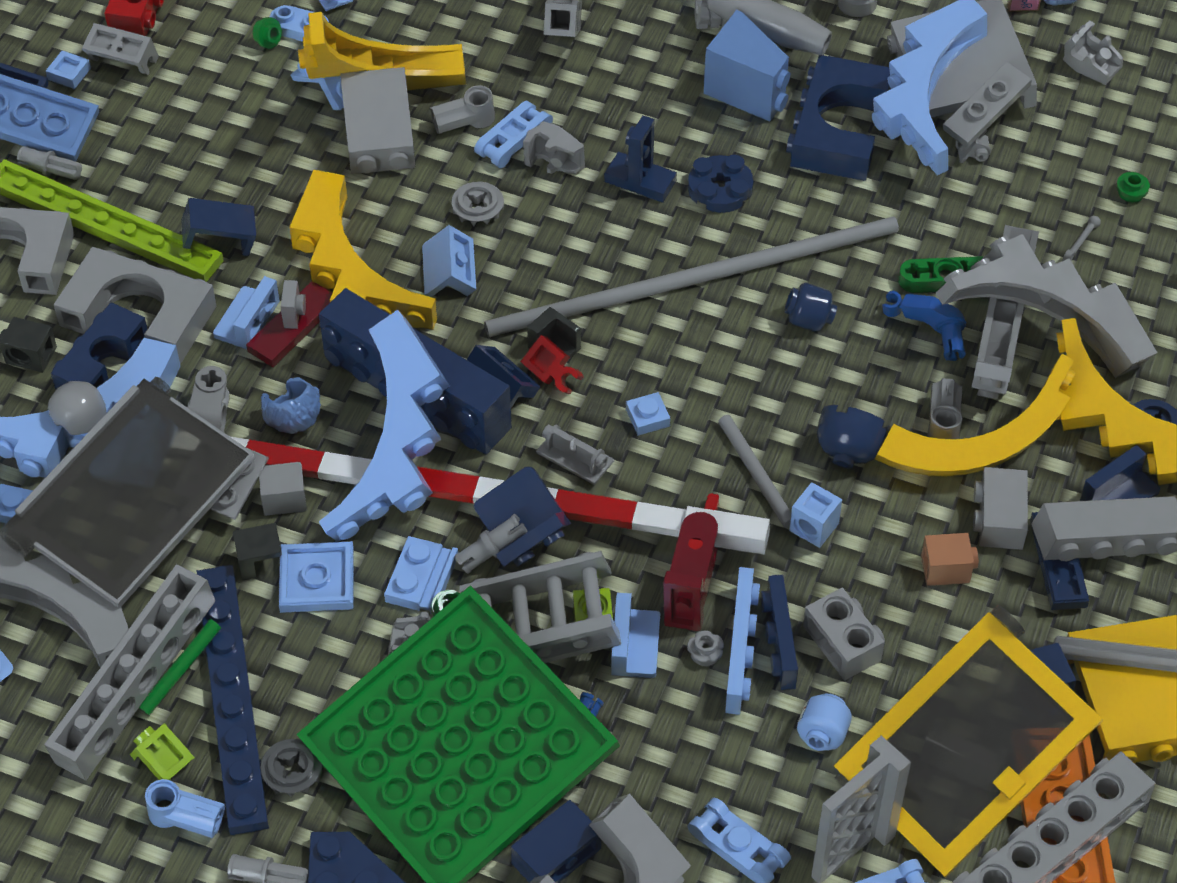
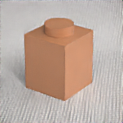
M969 534L925 535L921 558L926 585L970 583L972 571L978 568L979 559L977 548L971 547Z

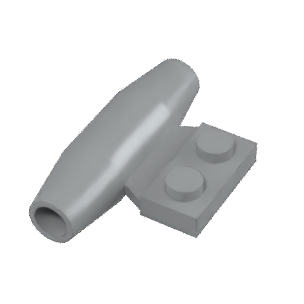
M709 0L708 10L726 21L730 19L736 10L743 12L768 38L786 48L824 55L832 38V31L803 13L772 0Z

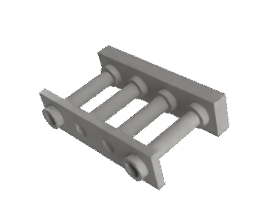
M602 551L594 553L585 552L577 557L488 579L480 578L472 583L459 586L460 593H462L471 585L490 606L512 600L516 634L544 663L621 645L620 632L610 614H602L598 579L612 576L611 569ZM583 583L588 618L567 624L562 588ZM548 591L552 626L548 629L531 633L527 596Z

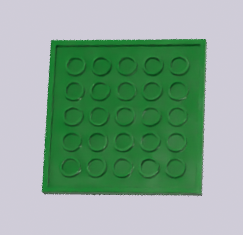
M471 585L296 734L425 883H466L620 747L619 741Z

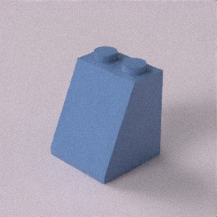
M736 10L706 48L703 94L770 122L778 111L782 112L788 102L789 96L786 94V86L791 75L788 71L789 57L743 12Z

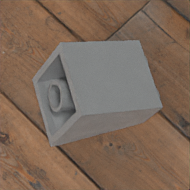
M405 67L340 73L351 174L415 168Z

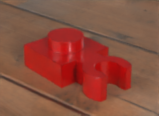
M540 335L520 361L544 383L550 384L555 378L556 387L561 392L567 394L572 393V390L566 385V378L569 375L579 380L583 379V374L578 369L564 366L570 357L543 335Z

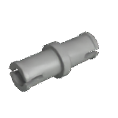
M513 514L508 520L492 531L485 530L482 532L480 539L460 553L455 554L459 565L464 563L462 569L469 574L474 568L490 557L494 556L497 558L495 554L522 535H525L528 531L523 523L519 525L520 518Z

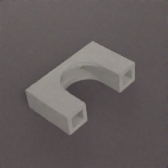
M0 207V239H11L25 245L18 267V275L23 292L57 295L75 235L70 214L59 211Z
M96 247L90 249L53 304L59 326L84 334L92 325L96 315L103 312L110 302L114 303L123 297L131 295L153 297L163 305L146 331L145 338L176 345L180 364L217 307L213 285L202 279H193L180 275L170 269L158 268L142 260H133L118 255L113 251H105Z
M630 794L615 798L589 824L620 862L624 874V883L684 882L685 879L682 875L691 865ZM546 874L535 877L530 883H555V881Z

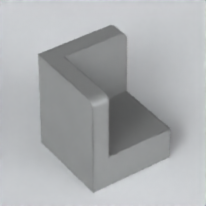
M300 462L264 466L259 476L264 516L306 511L307 505L302 464Z

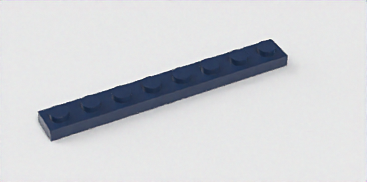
M233 565L196 570L197 575L207 579L215 598L214 604L202 619L203 627L209 619H212L221 627V630L207 645L206 652L230 835L269 829Z

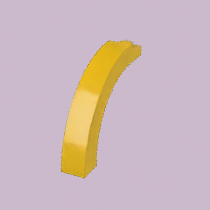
M1061 354L1032 404L1017 418L1001 428L971 438L938 439L916 434L893 424L875 460L896 469L928 476L966 475L983 471L984 467H994L1008 461L1035 443L1062 413L1071 397L1058 390L1060 388L1066 391L1076 373L1070 370L1074 359Z

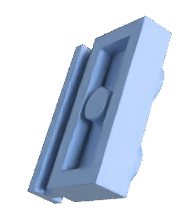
M408 536L384 593L385 602L420 611V609L428 610L432 614L431 602L436 594L446 589L457 562L455 554L458 553V548L453 547L451 550L443 548L442 544Z

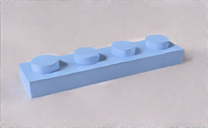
M739 567L725 713L740 715L741 700L749 701L751 678H744V669H752L754 646H747V637H755L757 615L750 614V605L758 606L760 584L753 583L754 568Z

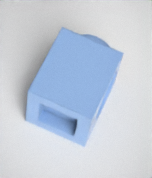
M811 482L792 506L789 531L820 548L839 524L842 499Z

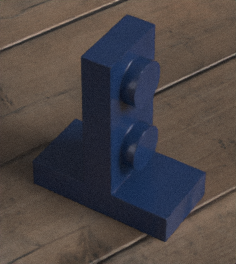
M642 115L637 125L631 126L626 135L625 144L629 145L628 154L621 152L616 154L604 173V182L663 203L677 181V172L653 164L655 119Z

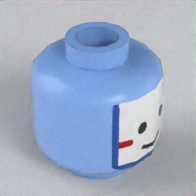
M825 693L811 697L805 703L798 720L797 731L800 738L811 749L817 751L837 749L843 744L851 724L852 715L850 709L840 697L833 694Z

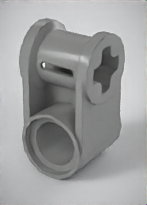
M207 366L202 368L195 377L191 400L187 408L224 432L230 394L226 387L227 376L220 367Z

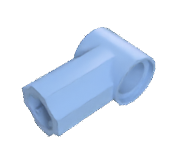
M166 779L154 781L145 792L148 817L153 825L160 828L176 826L213 838L218 833L225 812V804L179 790L176 783ZM168 800L172 802L166 807L156 806L160 801Z

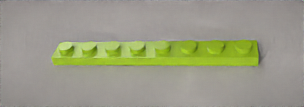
M5 159L0 163V195L34 210L69 213L73 227L193 279H202L207 282L224 261L222 252L194 240L190 249L183 248L182 235Z

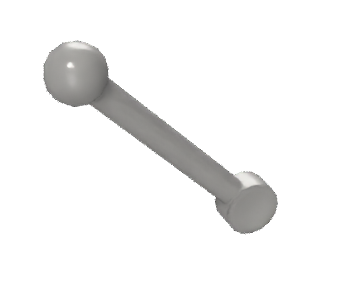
M1091 216L1088 219V226L1071 249L1066 251L1062 261L1069 258L1072 261L1074 254L1093 228L1100 226L1101 220L1098 216Z

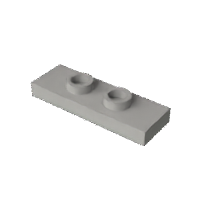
M1007 61L943 123V130L968 148L1031 86L1032 79Z

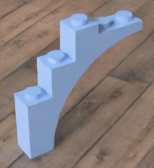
M958 0L905 26L903 46L906 54L889 62L890 76L888 77V84L891 90L873 98L874 113H872V120L879 131L883 130L891 140L901 135L903 141L908 146L912 145L917 151L923 165H929L937 176L948 171V147L937 133L929 113L931 95L938 79L949 64L969 46L987 36V13L975 0Z
M399 310L369 329L380 352L386 376V414L383 432L374 457L359 483L341 504L319 521L324 532L336 542L353 537L359 531V527L369 520H375L385 515L391 505H395L401 512L405 513L422 506L426 498L433 494L412 459L426 455L434 448L437 442L442 440L421 406L437 400L450 385L408 320Z
M143 338L132 357L121 369L96 388L106 404V412L133 385L140 388L144 382L166 397L180 369L176 345ZM147 405L134 420L145 421L151 407ZM49 410L16 417H0V456L3 458H15L19 472H23L27 476L46 478L62 461L68 447L74 448L87 433L80 435L69 434L63 426H56L49 415Z

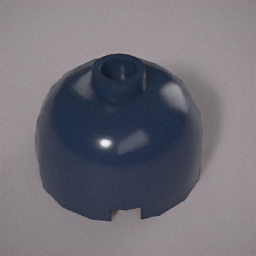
M838 405L824 406L818 422L817 437L824 452L833 457L832 462L840 467L853 468L854 464H865L874 460L890 431V426L888 425L883 428V419L857 408L848 407L847 413L836 412Z

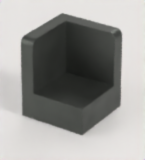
M549 307L527 326L529 349L540 335L547 337L570 358L581 349V328L552 307Z
M276 523L233 531L242 581L257 578L254 566L255 561L280 557L282 555Z

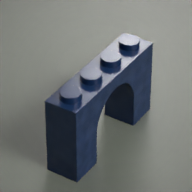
M826 55L818 56L816 66L809 67L806 82L807 85H810L809 89L803 88L800 107H803V110H797L795 114L793 129L796 130V134L790 133L787 142L786 152L791 153V167L862 181L867 180L873 157L875 136L835 128L825 122L821 115L825 111L839 106H852L874 111L873 98L891 90L888 84V77L890 76L889 67Z

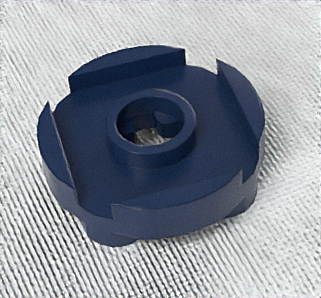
M717 155L698 158L694 161L693 168L688 177L689 195L696 204L698 200L706 205L707 210L712 212L725 213L737 210L742 207L743 201L752 195V172L744 164V159L739 155ZM724 181L725 186L719 187V184L714 182Z

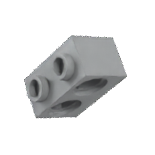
M843 587L805 607L803 627L844 681L881 662L885 644L882 631L878 626L871 625L864 616V611L859 601L854 597L851 598ZM831 617H838L842 620H834ZM852 644H858V645H861V646H863V647H862V648H856V647H853Z

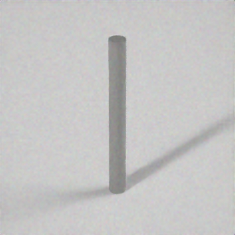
M722 416L718 421L719 425L783 527L790 528V509L731 416Z

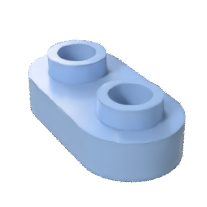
M283 5L275 8L271 12L270 17L279 21L282 29L281 36L303 41L304 25H309L308 13L314 12Z

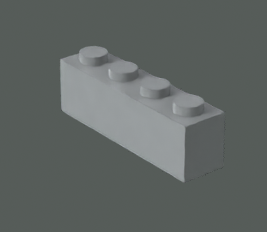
M1175 496L1043 503L1031 524L1044 560L1059 559L1061 561H1070L1075 558L1089 557L1103 559L1108 556L1123 555L1136 557L1141 554L1156 553L1169 555L1177 551V500Z

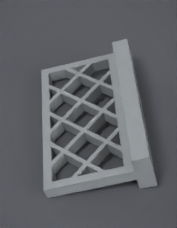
M882 735L870 745L866 767L823 803L811 875L817 883L824 882L874 837L885 846L896 835L911 761Z

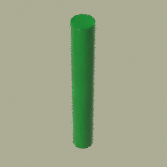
M209 619L153 687L139 707L145 714L151 715L221 630V627L215 621Z

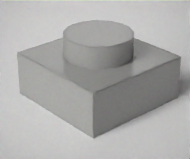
M284 280L280 307L284 328L298 329L299 315H305L306 298L304 294L299 293L298 281Z

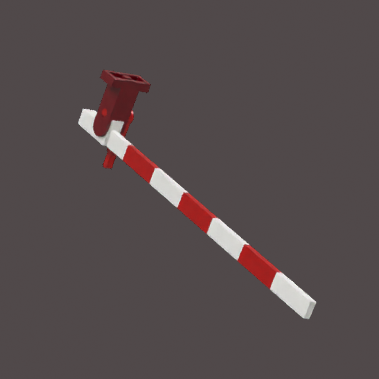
M177 428L178 432L168 454L192 458L200 441L183 429ZM231 437L244 447L267 456L269 459L265 466L300 462L302 464L303 476L357 485L372 459ZM417 467L433 492L428 497L474 504L479 498L505 481ZM547 487L570 520L678 537L670 571H666L663 582L665 626L701 631L704 620L703 609L718 547L765 555L770 532V519L717 511L719 506L718 494H708L705 508L687 506L686 510Z

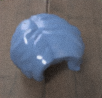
M300 377L288 379L286 382V394L279 396L274 401L269 398L267 393L262 394V416L268 426L277 429L279 432L295 434L303 432L315 424L321 407L319 389L313 387Z

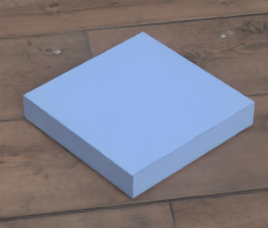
M353 541L280 544L282 551L279 579L280 613L351 610L354 608Z

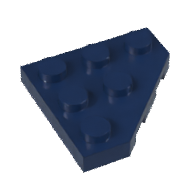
M350 831L311 832L308 883H405Z

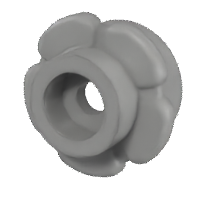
M710 631L697 632L695 637L690 638L687 644V649L691 653L693 661L701 666L715 664L723 654L724 642L722 638L717 634L713 635ZM707 644L709 648H703L702 646Z

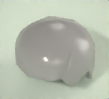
M70 381L57 388L48 402L49 415L56 426H63L71 435L88 433L107 413L106 404L100 392L88 382Z

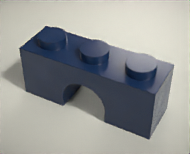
M110 302L103 312L96 315L88 330L75 340L73 347L65 357L54 365L51 377L55 390L70 381L88 382L96 388L109 379L107 370L100 361L113 356L128 361L143 338H145V333L148 330L145 317Z

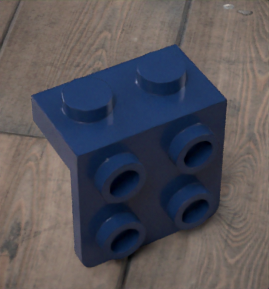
M531 466L524 467L474 503L475 511L489 532L508 520L513 514L520 518L519 525L523 523L528 531L525 535H522L495 554L503 567L513 563L516 567L523 565L535 556L532 550L542 543L546 547L554 544L565 536L562 530L571 524L536 470Z

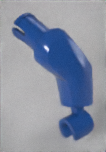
M890 291L886 294L887 302L896 303L894 305H882L883 313L886 316L896 317L902 311L905 318L930 325L942 335L943 354L946 360H958L956 352L959 353L960 359L966 356L962 331L966 327V320L960 310L948 303L942 305L940 300L933 296L906 294L904 299H902L901 295L896 291Z

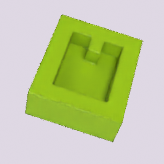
M165 723L156 731L151 726L146 728L133 740L137 747L130 753L134 760L139 757L158 780H170L195 758Z

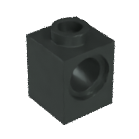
M13 317L7 329H3L0 334V348L6 364L42 373L45 371L57 348L52 327L30 320Z

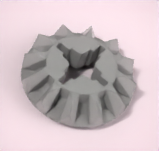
M486 182L467 183L459 187L452 196L453 214L458 215L461 222L471 221L473 226L479 221H483L488 225L491 218L498 219L500 211L504 209V198L501 191L494 185ZM472 203H484V207L476 206L475 208H472Z

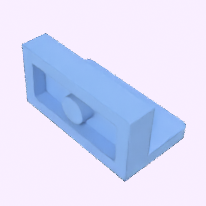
M448 225L422 246L424 294L429 297L434 296L447 285L466 296L476 290L473 238Z
M264 276L256 289L243 286L214 329V338L247 349L246 344L262 330L280 302L277 281Z
M617 593L614 622L620 632L621 645L612 647L611 675L655 678L660 612L631 609L632 593Z

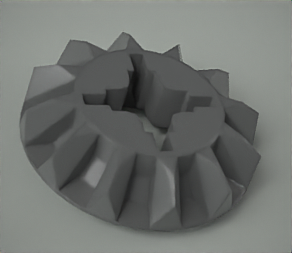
M286 739L277 742L266 751L261 761V775L265 785L272 788L276 795L281 792L287 793L290 797L301 791L308 793L310 786L315 782L319 783L320 773L323 769V765L300 739ZM298 761L300 772L293 771L289 776H286L284 766H292Z

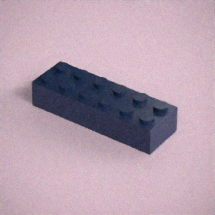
M345 288L319 313L324 356L332 365L341 366L351 372L360 382H367L377 388L387 398L386 376L380 352L369 329L390 314ZM414 329L450 385L437 400L425 403L421 408L428 419L440 431L451 433L459 438L468 448L477 449L487 455L512 428L510 386Z

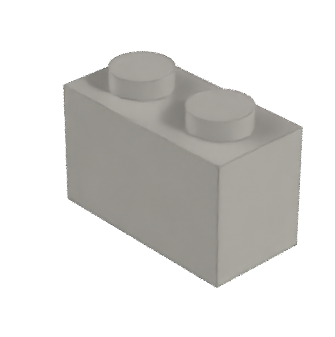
M984 467L982 480L975 481L973 496L974 502H980V510H975L973 519V531L979 532V546L1023 550L1028 531V470Z

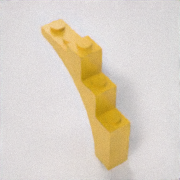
M322 12L308 13L309 25H304V49H298L300 69L306 68L309 79L340 76V73L405 67L407 90L466 84L462 44L412 46L370 41L337 29L326 20Z
M313 170L289 227L292 248L305 253H313L309 263L312 281L325 289H334L330 302L347 288L390 315L399 310L414 328L434 330L437 321L435 298L408 291L387 281L369 268L351 246L342 225V216L347 200L345 175Z
M1076 318L1061 320L1063 332L1056 333L1059 353L1066 352L1068 357L1074 359L1070 370L1076 372L1066 391L1060 388L1058 390L1071 397L1062 413L1056 419H1061L1063 431L1099 426L1101 446H1109L1110 458L1119 457L1135 445H1138L1145 453H1148L1149 474H1157L1158 485L1177 483V425L1151 416L1131 405L1113 390L1093 366L1082 344Z

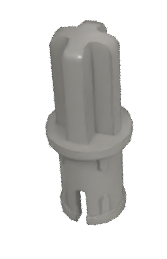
M22 146L17 154V164L19 166L38 170L44 176H50L52 173L77 180L82 171L80 163L57 157L54 151L42 152Z
M232 854L228 864L227 875L228 879L253 883H307L308 870L302 867L274 863L271 857L263 860Z

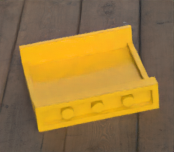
M1177 615L1068 632L1067 637L1177 650ZM1067 659L1069 664H1075L1088 705L1103 718V721L1096 727L1105 751L1102 759L1107 758L1111 760L1119 752H1123L1133 763L1148 760L1163 762L1173 756H1177V672Z

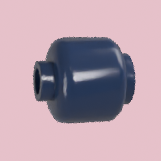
M803 283L798 288L793 287L785 304L784 313L788 314L791 324L817 332L824 327L825 323L832 324L836 315L837 305L832 304L833 297L829 290L809 283Z

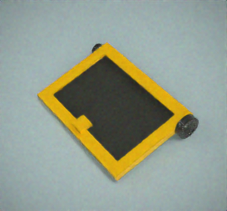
M997 605L991 612H988L834 765V768L839 772L834 778L843 787L866 767L870 745L881 735L911 761L897 831L945 878L1103 721L1102 717L1018 640L1025 633L1024 628L1000 605Z

